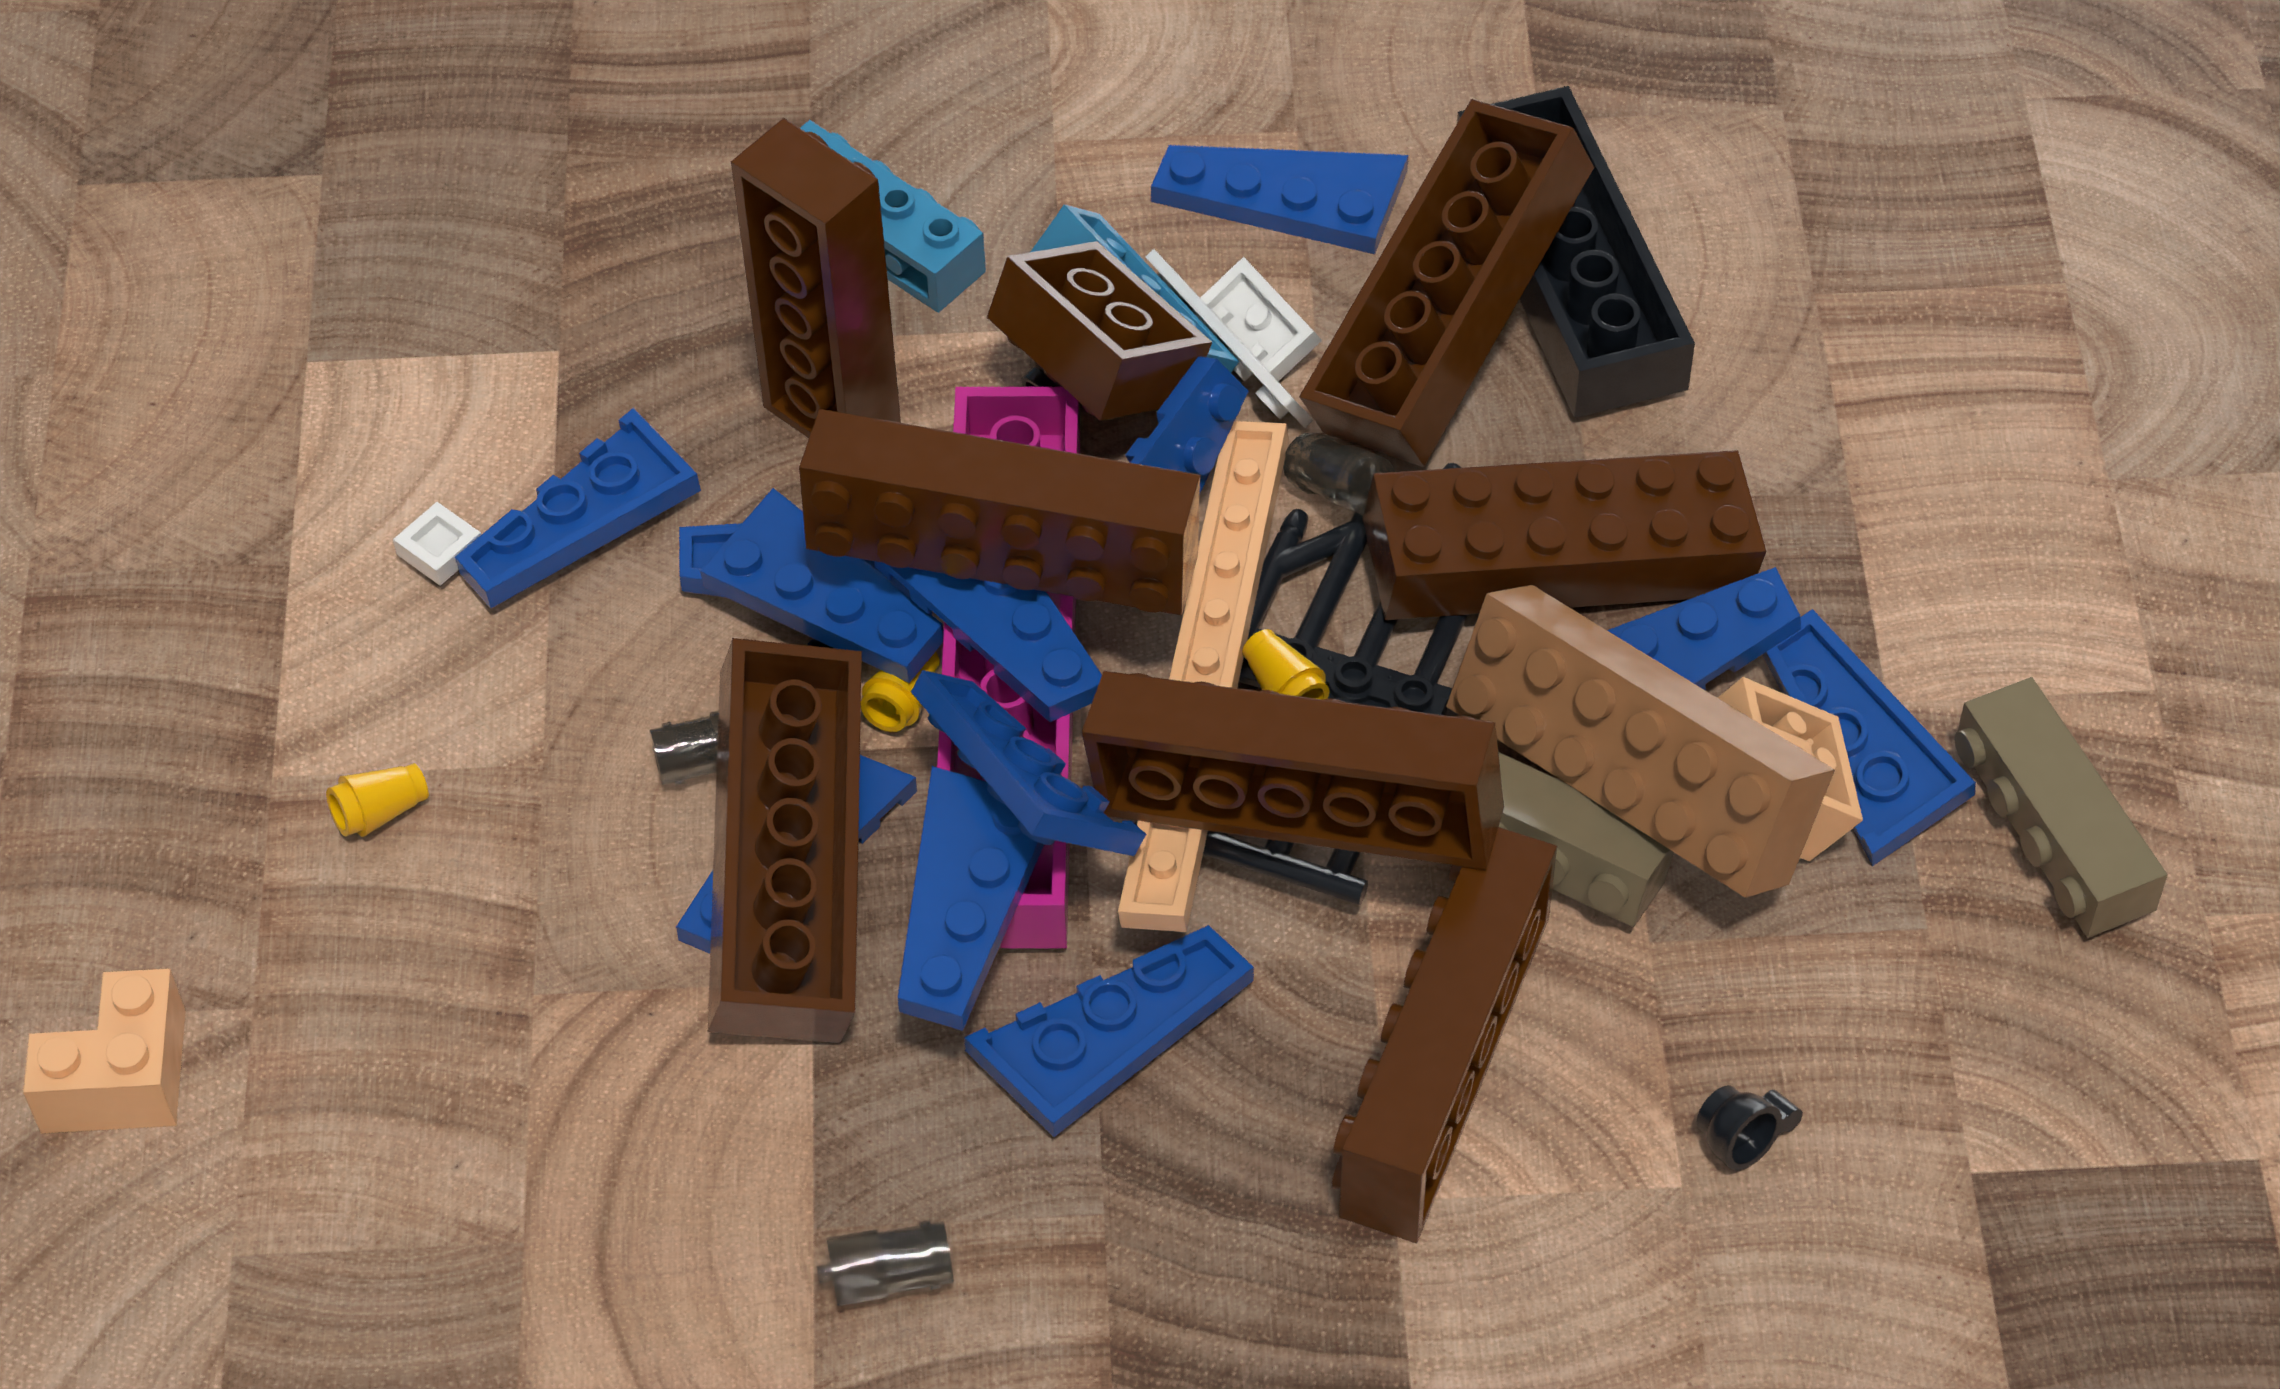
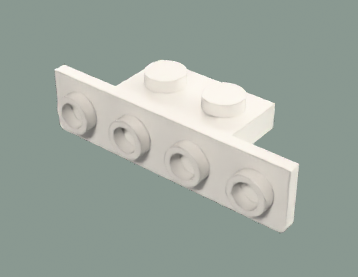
M1155 249L1145 257L1159 271L1157 275L1181 300L1185 299L1194 309L1192 312L1216 337L1219 336L1226 343L1227 349L1239 360V363L1233 370L1244 381L1254 374L1264 384L1255 394L1279 419L1290 412L1306 428L1313 419L1284 389L1279 381L1322 341L1309 325L1244 257L1206 293L1199 297Z

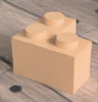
M1742 677L1717 697L1835 769L1800 858L1810 862L1863 821L1838 716L1745 677Z
M171 969L103 972L97 1030L29 1034L23 1094L40 1133L176 1126L186 1010Z

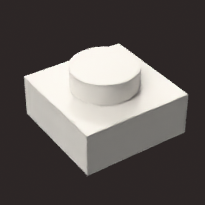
M436 502L393 539L396 554L441 586L459 570L455 556L481 535V532Z

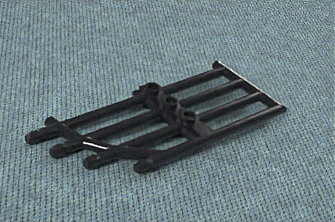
M1448 463L1443 469L1461 467L1455 463ZM1372 478L1349 522L1302 543L1299 541L1307 530L1309 517L1301 509L1292 510L1285 517L1280 527V532L1277 533L1264 559L1248 639L1262 630L1259 629V626L1284 577L1333 556L1295 637L1288 638L1278 634L1275 635L1324 671L1326 675L1325 683L1330 691L1328 699H1338L1346 703L1384 708L1401 707L1414 712L1446 716V705L1452 688L1437 684L1468 615L1439 617L1413 675L1377 665L1398 619L1385 620L1381 599L1354 656L1349 657L1318 647L1368 542L1363 515ZM1244 657L1239 682L1261 688L1248 661ZM1207 832L1203 855L1361 905L1364 900L1368 880L1351 875L1361 852L1334 848L1326 867L1290 856L1289 854L1294 845L1292 842L1268 839L1265 846L1262 847L1228 836V833Z

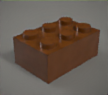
M1098 241L1007 256L987 315V319L1007 336L1011 344L1022 349L1044 369L1045 374L1051 380L1065 388L1082 404L1087 413L1098 418L1100 421L1159 410L1197 357H1207L1212 345V341Z

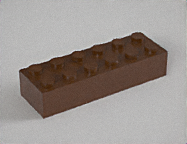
M1474 99L1470 100L1299 396L1324 434L1422 467L1426 465L1594 169L1573 127Z
M783 118L731 161L763 407L808 438L810 437L819 409L901 423L878 178L862 163H853L828 147L819 135L813 132H805Z
M819 409L799 466L806 549L820 551L834 557H854L882 562L896 568H916L944 573L958 579L972 578L1007 584L1020 590L1034 589L1073 596L1082 601H1101L1135 607L1149 613L1163 612L1182 616L1198 558L1200 475Z
M1738 450L1373 473L1363 515L1385 620L1479 614L1487 593L1528 585L1537 587L1568 607L1691 599L1758 574L1766 554L1765 544Z
M732 638L720 672L708 1032L841 1043L855 1014L862 651Z
M1103 671L1082 729V737L1093 786L1109 801L1104 811V814L1108 817L1487 870L1504 810L1495 722L1477 720L1469 716L1452 717L1414 712L1401 707L1384 708L1346 703L1338 699L1323 700L1285 695L1271 690L1254 691L1216 686L1209 682L1193 683L1155 678L1142 673L1125 674Z
M1499 827L1487 870L1451 865L1449 881L1455 884L1449 898L1439 895L1435 900L1427 924V934L1432 935L1426 951L1415 949L1410 959L1404 979V987L1410 990L1403 1006L1393 1003L1387 1013L1381 1033V1042L1387 1045L1379 1061L1369 1058L1363 1070L1357 1091V1097L1363 1099L1357 1116L1346 1114L1336 1135L1333 1153L1339 1155L1340 1158L1334 1172L1332 1188L1340 1190L1339 1218L1416 1244L1418 1243L1549 920L1557 845Z

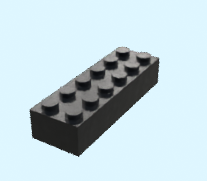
M1560 87L1491 104L1573 127L1594 166L1520 297V302L1574 418L1689 390L1695 342L1570 87ZM1465 110L1458 112L1457 123Z

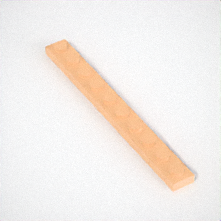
M1234 421L1217 459L1198 545V558L1187 595L1169 677L1171 680L1193 683L1209 682L1216 686L1238 688L1244 659L1242 649L1249 635L1289 442L1287 423ZM1138 821L1137 826L1147 835L1135 856H1130L1118 909L1121 928L1187 932L1208 831Z

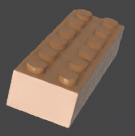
M1533 585L1486 594L1446 705L1447 708L1460 716H1469L1477 720L1495 722L1496 735L1499 741L1745 898L1790 884L1835 771L1832 767Z

